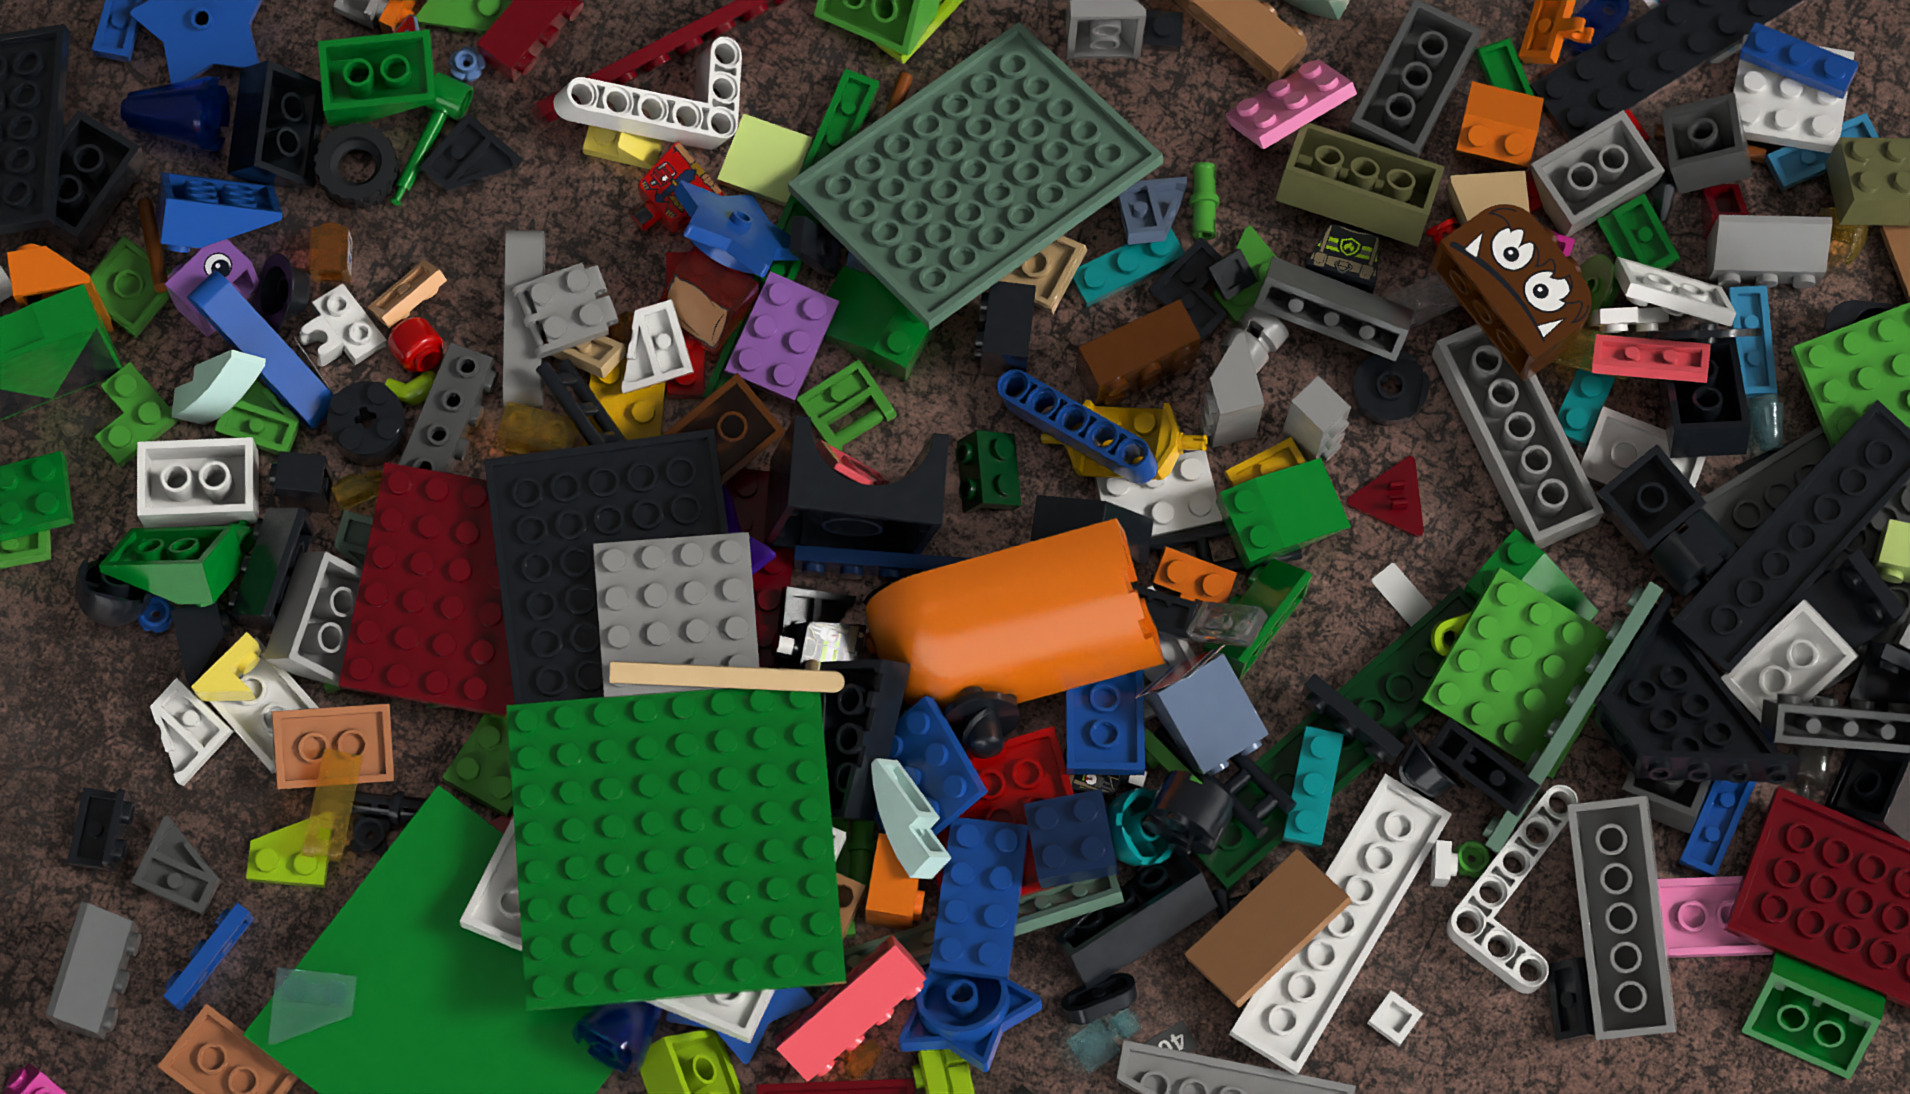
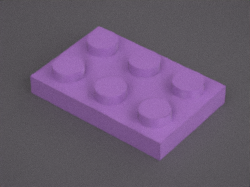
M770 271L725 368L724 375L732 377L738 372L748 385L794 404L839 306V301Z

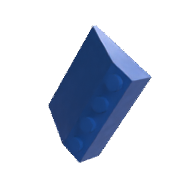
M167 172L160 173L155 217L160 243L167 244L168 250L183 253L190 252V247L202 248L282 220V210L274 186Z

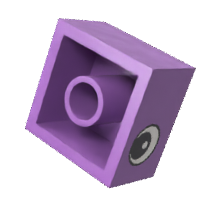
M228 239L202 248H196L195 255L185 265L182 263L176 266L170 272L167 278L168 281L165 283L175 308L207 338L215 329L191 304L187 296L214 270L221 273L246 300L256 292L259 285V279L252 262Z

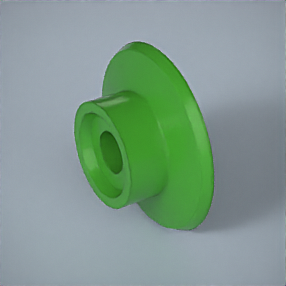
M1598 254L1590 257L1580 266L1581 276L1586 281L1591 292L1592 305L1589 315L1593 314V310L1609 308L1616 300L1619 292V283L1616 277H1614L1615 271L1611 260L1606 255Z

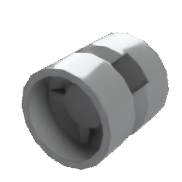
M1251 305L1238 321L1240 328H1231L1219 342L1218 348L1224 356L1236 335L1245 332L1257 374L1268 362V352L1275 353L1289 337V333L1276 316L1256 309L1254 305Z

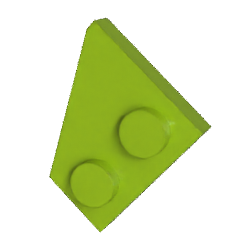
M326 811L251 840L246 874L247 881L325 888L334 821L333 812Z

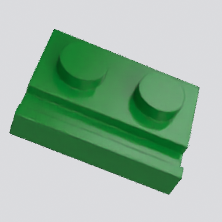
M1645 193L1611 211L1612 213L1603 218L1597 219L1617 257L1662 270L1681 260Z

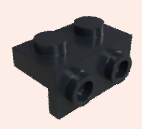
M83 787L67 860L70 866L116 873L118 862H124L127 851V840L123 839L125 827L132 824L135 814V802H131L132 798L126 790L118 789L116 793Z

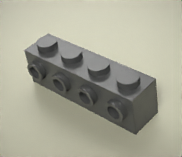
M1274 256L1263 278L1254 305L1256 309L1395 362L1409 332L1414 312L1411 308Z
M450 342L398 465L454 474L452 472L457 460L463 461L468 452L470 440L467 439L471 427H477L482 419L484 406L481 403L486 392L490 394L493 392L498 380L499 373L495 371L496 368L492 357Z
M1777 693V700L1763 699L1760 729L1774 743L1910 753V704L1888 702V709L1874 708V701L1851 699V706L1837 705V698L1814 696V703L1800 702V695Z

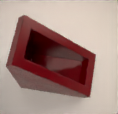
M1720 184L1701 189L1702 240L1707 239L1719 215H1749L1738 184Z

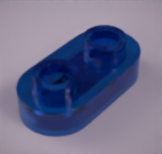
M1590 0L1574 17L1585 18L1586 23L1584 27L1594 28L1591 42L1584 44L1567 39L1568 44L1579 52H1584L1587 49L1598 46L1625 21L1629 12V1ZM1610 7L1615 11V14L1608 15L1603 11V8Z

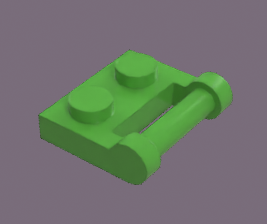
M860 359L796 398V403L804 415L811 417V425L819 437L840 451H843L842 446L882 421L888 423L897 417L894 408ZM870 399L876 406L875 409L835 434L833 433L829 425Z

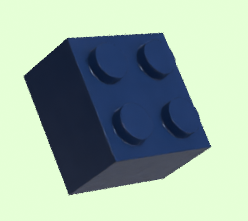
M1102 789L1024 804L1037 876L1042 889L1119 874Z

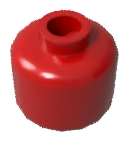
M423 317L399 320L393 326L387 342L390 353L408 372L414 373L426 372L435 368L441 361L444 349L442 337Z

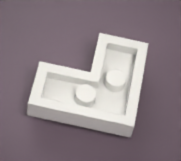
M1661 307L1605 308L1593 310V314L1588 316L1587 321L1588 327H1598L1599 334L1628 331V325H1636V332L1658 331L1659 323L1669 322V314L1663 311Z

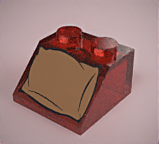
M693 245L675 268L658 303L670 299L673 300L682 333L713 355H716L756 303L759 297L758 282L745 273L716 262Z

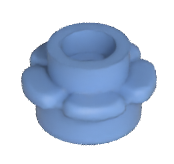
M462 47L460 51H454L449 58L450 72L454 78L460 81H475L480 77L482 70L485 68V58L482 54H478L477 50L473 47ZM469 61L470 65L464 66L463 63Z

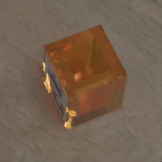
M333 222L323 223L321 227H311L309 270L314 282H351L353 239L349 227H343V225Z

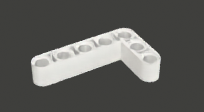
M720 37L700 52L696 62L694 100L585 77H577L555 95L553 101L554 109L561 118L567 121L674 143L679 141L680 144L703 149H715L737 131L742 61L741 49L733 39ZM715 54H718L722 58L723 63L717 60ZM713 88L720 93L721 98L715 95ZM571 93L579 98L581 105L573 100ZM607 101L614 105L616 112L608 107ZM642 108L649 113L651 119L643 114ZM676 115L683 119L685 126L678 122ZM711 123L717 126L719 133L713 130Z
M1555 785L1546 791L1460 902L1447 922L1446 931L1448 937L1456 945L1521 993L1529 994L1541 987L1549 973L1547 961L1538 952L1494 920V918L1569 822L1568 809L1566 813L1560 814L1554 812L1549 805V800L1552 798H1559L1566 805L1578 804L1576 793L1566 785ZM1533 827L1541 830L1545 837L1544 842H1531L1527 838L1526 829ZM1507 857L1517 859L1521 864L1522 871L1519 873L1507 871L1504 868L1503 859ZM1483 887L1493 888L1499 896L1498 902H1485L1480 896V889ZM1457 918H1470L1476 926L1475 932L1464 933L1460 931L1456 924ZM1493 940L1502 942L1506 947L1507 955L1504 957L1493 956L1488 950V942ZM1524 964L1533 966L1537 970L1538 980L1533 982L1524 980L1520 975L1519 967Z

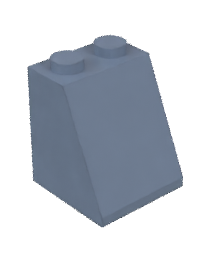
M1216 653L1192 676L1144 695V698L1193 771L1205 774L1207 772L1211 776L1222 771L1229 765L1227 761L1229 758L1239 752L1244 756L1255 751L1262 745L1260 739L1269 735L1223 653Z

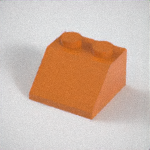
M1471 81L1454 154L1526 171L1530 166L1544 98Z
M879 833L865 909L866 924L897 930L913 928L914 921L921 922L925 891L918 890L919 878H910L898 860L887 835Z

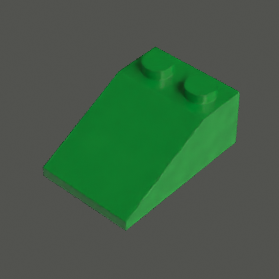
M429 29L318 41L323 111L329 127L350 125V123L355 122L357 124L368 123L436 102Z
M843 266L826 296L838 300L839 306L824 336V340L906 382L938 325L929 330L875 276Z
M1321 458L1253 478L1221 491L1216 499V504L1245 570L1351 527Z
M233 525L131 528L100 563L99 569L103 574L174 603L195 604L198 607H205L214 604L229 584L232 583L241 570L243 557Z
M1516 529L1512 531L1467 583L1464 589L1477 602L1496 568L1500 567L1590 622L1599 612L1547 554Z

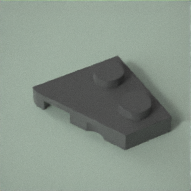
M165 815L131 881L135 887L202 916L205 915L221 882L170 817Z

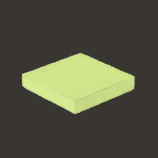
M743 113L718 175L717 183L785 207L791 194L788 182L799 175L813 144V137Z

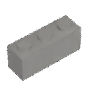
M1317 376L1291 400L1281 435L1285 439L1292 436L1301 454L1308 461L1323 458L1327 462L1342 447L1340 441L1346 435L1343 431L1349 425L1347 418L1351 407L1321 377Z

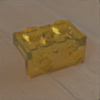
M509 401L506 404L496 436L499 447L504 450V454L514 456L575 447L578 429L569 417Z

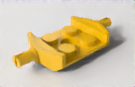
M1085 400L1082 404L1140 437L1147 443L1158 463V471L1151 480H1163L1171 473L1178 456L1183 455L1184 450L1206 451L1207 449L1206 435H1184L1180 431L1179 423L1170 403H1164L1163 409L1095 406L1092 400ZM1083 423L1075 424L1071 430L1078 429ZM1041 431L1042 444H1064ZM1113 440L1105 441L1101 447L1108 446ZM1064 444L1078 476L1123 478ZM1143 457L1135 458L1131 464L1140 462Z

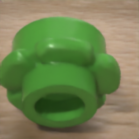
M1468 840L1463 845L1459 844L1453 852L1458 853L1457 872L1462 876L1480 877L1486 870V866L1491 862L1489 851L1476 840ZM1473 856L1475 858V862H1469L1468 857Z

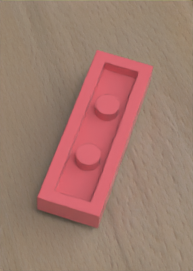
M1596 334L1592 373L1707 383L1711 344Z

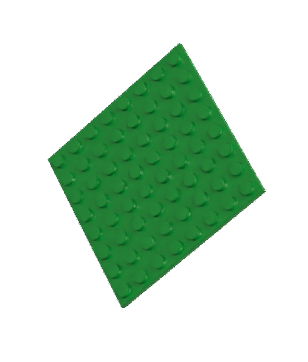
M726 688L506 705L527 1012L846 983L820 692Z
M438 785L247 1028L243 1036L319 1094H596L661 1008L641 1001L527 1012L522 951L465 929L460 924V920L504 834Z

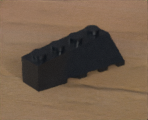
M1172 852L1169 858L1159 864L1136 866L1134 868L1136 875L1125 885L1120 886L1124 902L1079 916L1055 937L1071 972L1087 990L1096 984L1104 982L1110 975L1129 963L1135 962L1149 950L1169 940L1174 934L1193 922L1202 919L1207 913L1218 907L1202 872L1187 857H1182Z

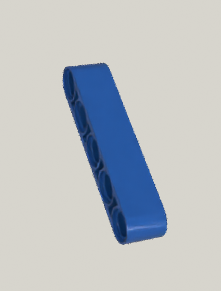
M214 270L187 296L188 300L235 351L266 359L265 367L258 376L306 427L314 431L327 418L330 400L333 396L332 392L221 273Z
M1018 369L1009 370L1000 376L997 382V391L1008 410L1015 416L1130 482L1144 484L1155 477L1158 471V463L1147 443L1140 437L1024 371ZM1024 389L1019 395L1013 396L1016 391ZM1053 406L1050 411L1042 413L1045 408ZM1083 423L1078 429L1071 430L1075 424ZM1113 440L1108 446L1101 447L1105 441ZM1143 457L1140 462L1131 464L1135 458Z

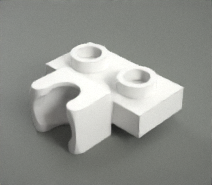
M343 283L312 302L311 309L318 317L302 326L299 332L300 342L303 345H309L315 341L323 343L318 348L319 358L317 359V364L321 367L342 356L343 351L353 364L357 365L386 347L387 342Z

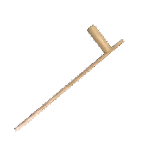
M815 659L808 660L805 663V669L610 661L609 683L834 693L844 687V677L838 671L820 670V664Z

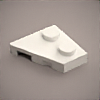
M670 299L635 310L631 342L627 352L626 371L621 386L622 392L627 394L694 373L673 300Z
M178 678L150 706L155 722L160 727L162 733L161 740L165 751L169 753L175 771V780L183 786L234 732L224 720Z

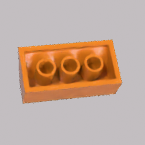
M26 244L18 247L17 251L7 252L12 293L20 309L84 284L108 332H115L114 323L87 273L46 246Z

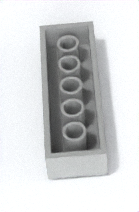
M1478 324L1436 341L1432 357L1516 529L1538 548L1542 549L1596 526L1604 511L1536 374L1523 382Z
M1638 796L1569 804L1567 809L1596 1040L1676 1032L1677 1025L1648 797Z

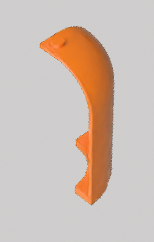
M1117 518L911 575L877 592L865 607L869 632L865 633V640L869 653L871 655L877 654L878 659L907 663L911 666L903 700L913 707L924 696L932 697L942 713L952 701L961 697V691L968 687L976 686L982 688L983 691L1013 694L1017 697V703H1022L1165 664L1158 631L1149 613L1145 599H1140L1137 589H1132L1131 582L1137 581L1138 578L1132 562L1125 531Z

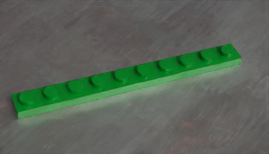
M845 68L799 175L860 133L880 87V81ZM790 194L777 227L791 236L792 219L795 216H806L820 226V222ZM773 260L764 278L755 274L705 389L703 400L731 378L724 375L725 368L770 271L795 282L804 263L803 261Z

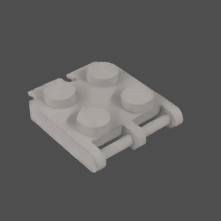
M582 262L519 284L511 289L514 297L519 298L525 313L524 324L526 328L531 329L535 339L537 358H543L609 334L608 327L619 323L610 296L596 299L597 296L607 293V288L598 265L585 269ZM527 294L530 295L534 308L536 310V313L534 314L532 313V310L526 297ZM539 324H541L543 328L544 334L548 342L547 344H544L542 336L537 326Z

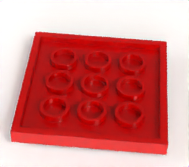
M1051 726L1010 738L1004 743L1003 750L992 758H975L966 751L965 753L988 792L959 817L1028 825L1024 804L1074 794L1069 775L1066 774V765L1055 727ZM950 824L936 835L946 851ZM1030 833L1020 897L1053 888H1041L1037 876ZM944 867L935 875L940 892Z

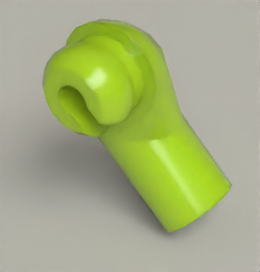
M426 371L407 384L388 378L385 385L396 394L400 402L416 406L427 399L437 374L433 371Z

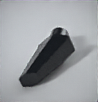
M1662 166L1665 171L1656 187L1651 189L1653 193V209L1661 224L1668 221L1677 190L1675 181H1670L1666 166Z

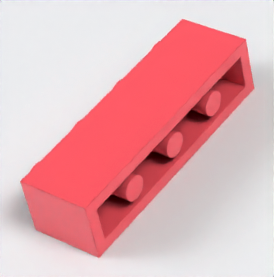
M891 935L846 974L845 984L833 985L774 1037L776 1049L807 1082L814 1076L818 1078L824 1076L834 1066V1059L844 1050L847 1052L854 1050L865 1038L864 1033L874 1024L880 1026L893 1015V1008L904 998L910 1000L922 990L924 986L923 981L926 980L923 967Z

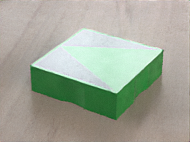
M84 284L0 317V421L109 379L122 368L110 334L101 316L98 315Z

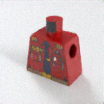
M679 141L662 156L638 183L639 196L644 201V204L630 215L642 231H646L659 220L671 233H676L687 227L691 217L674 195L681 180L723 196L721 189Z

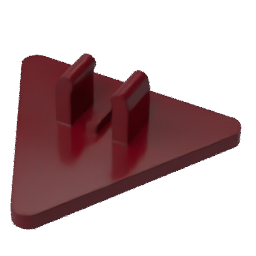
M1412 456L1406 457L1347 498L1346 504L1352 509L1415 537H1421L1424 533L1416 462Z

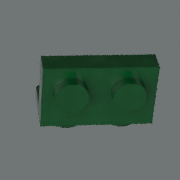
M975 430L959 439L955 456L959 465V496L962 499L963 512L972 513L980 508L1015 510L1021 507L1015 434Z

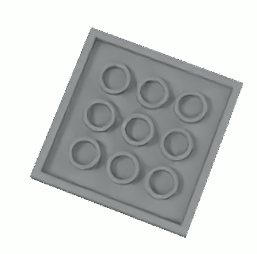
M749 532L593 544L604 698L726 689L719 687L609 683L610 661L759 667Z

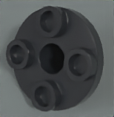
M976 686L965 688L961 691V697L952 701L945 708L943 715L958 741L962 742V747L967 748L971 756L979 759L992 758L1003 750L1004 743L1008 741L1003 736L1013 731L1019 723L1020 712L1017 697L1013 694L983 691L982 688Z

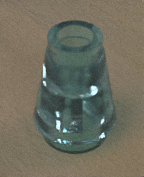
M1767 394L1748 399L1750 422L1760 445V451H1773L1783 448L1784 403L1779 401V395Z

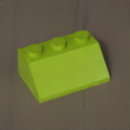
M714 1029L666 1036L634 1054L648 1094H743L724 1040Z

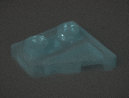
M277 967L268 1044L274 1045L352 1016L357 975Z

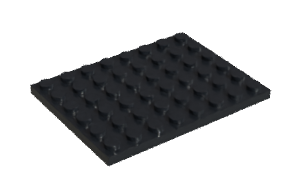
M714 429L484 459L515 705L604 697L593 544L729 534Z

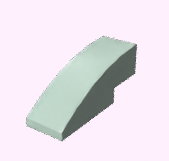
M230 350L195 365L193 380L176 387L174 390L171 417L204 426L217 420L243 397L265 367L266 359Z
M876 758L871 763L873 788L878 811L890 844L910 878L932 879L951 859L949 853L930 829L940 817L898 760Z

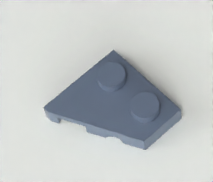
M1186 176L1138 181L1116 197L1128 245L1166 240L1187 191Z

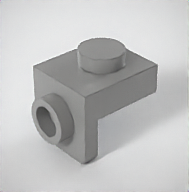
M336 0L333 9L335 13L375 29L389 0Z

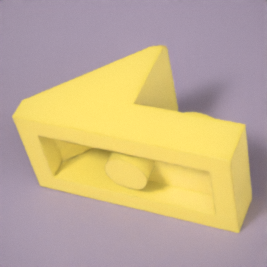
M589 125L583 145V154L650 170L659 160L664 140Z
M246 632L191 686L196 696L201 701L256 700L252 690L238 676L241 673L244 675L249 673L260 661L259 655L262 653L258 642Z

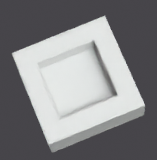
M1436 840L1432 847L1430 886L1446 887L1450 877L1457 875L1458 853H1451L1452 841Z
M1391 990L1367 1024L1399 1047L1423 1013Z

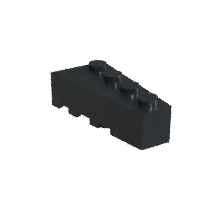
M885 659L821 662L820 670L838 671L844 677V687L840 691L834 693L820 692L832 820L874 821L877 802L873 788L871 763L876 758L889 759L911 667L910 664Z

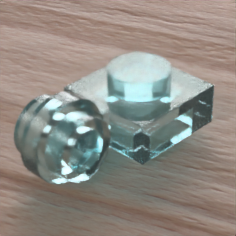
M1127 1008L1110 1020L1113 1028L1107 1031L1100 1019H1097L1069 1038L1066 1044L1089 1075L1121 1053L1120 1048L1113 1039L1120 1036L1124 1041L1142 1029L1139 1023L1141 1018L1137 1012L1132 1013Z

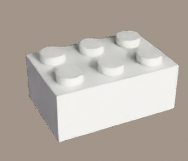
M253 437L137 442V516L143 527L229 525L233 522L238 524L240 520H246L249 524H256L259 518V450Z

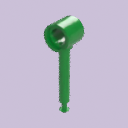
M441 72L435 74L436 102L424 105L431 108L433 112L396 183L399 188L394 198L389 197L393 205H403L400 200L405 191H410L419 173V167L425 161L446 118H453L457 121L463 118L472 101L474 87Z

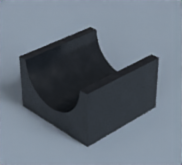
M795 415L770 459L763 544L787 549H795V545L921 554L943 523L949 435L933 433L903 479L885 485H866L851 481L834 471L824 461L816 448L811 432V417Z

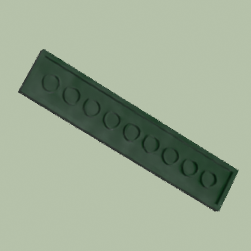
M1459 585L1337 692L1400 741L1408 734L1401 722L1402 720L1413 729L1435 710L1419 700L1445 657L1438 654L1432 647L1430 637L1433 627L1441 620L1472 611L1476 602ZM1450 630L1444 634V642L1447 645L1452 644L1455 640V635ZM1313 711L1255 763L1291 797L1305 727L1309 726L1337 733L1341 732L1334 726L1336 721L1326 713L1320 715ZM1343 736L1331 800L1376 762L1365 751L1366 745L1356 737L1350 739ZM1250 781L1234 796L1250 810L1266 794ZM1277 806L1266 815L1261 822L1268 827V830L1259 839L1232 816L1218 846L1211 855L1192 854L1227 891L1284 842L1282 839L1287 814Z

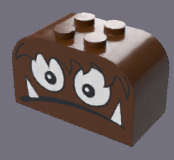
M1500 204L1483 210L1440 240L1431 266L1520 379L1525 382L1572 347L1589 316L1592 298L1590 289L1581 276L1580 266L1571 256L1566 257L1560 250L1554 233L1548 227H1542L1536 218L1525 209L1515 205Z

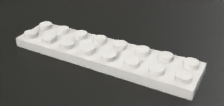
M1385 774L1325 873L1350 896L1352 903L1251 996L1229 1035L1297 1076L1452 814Z

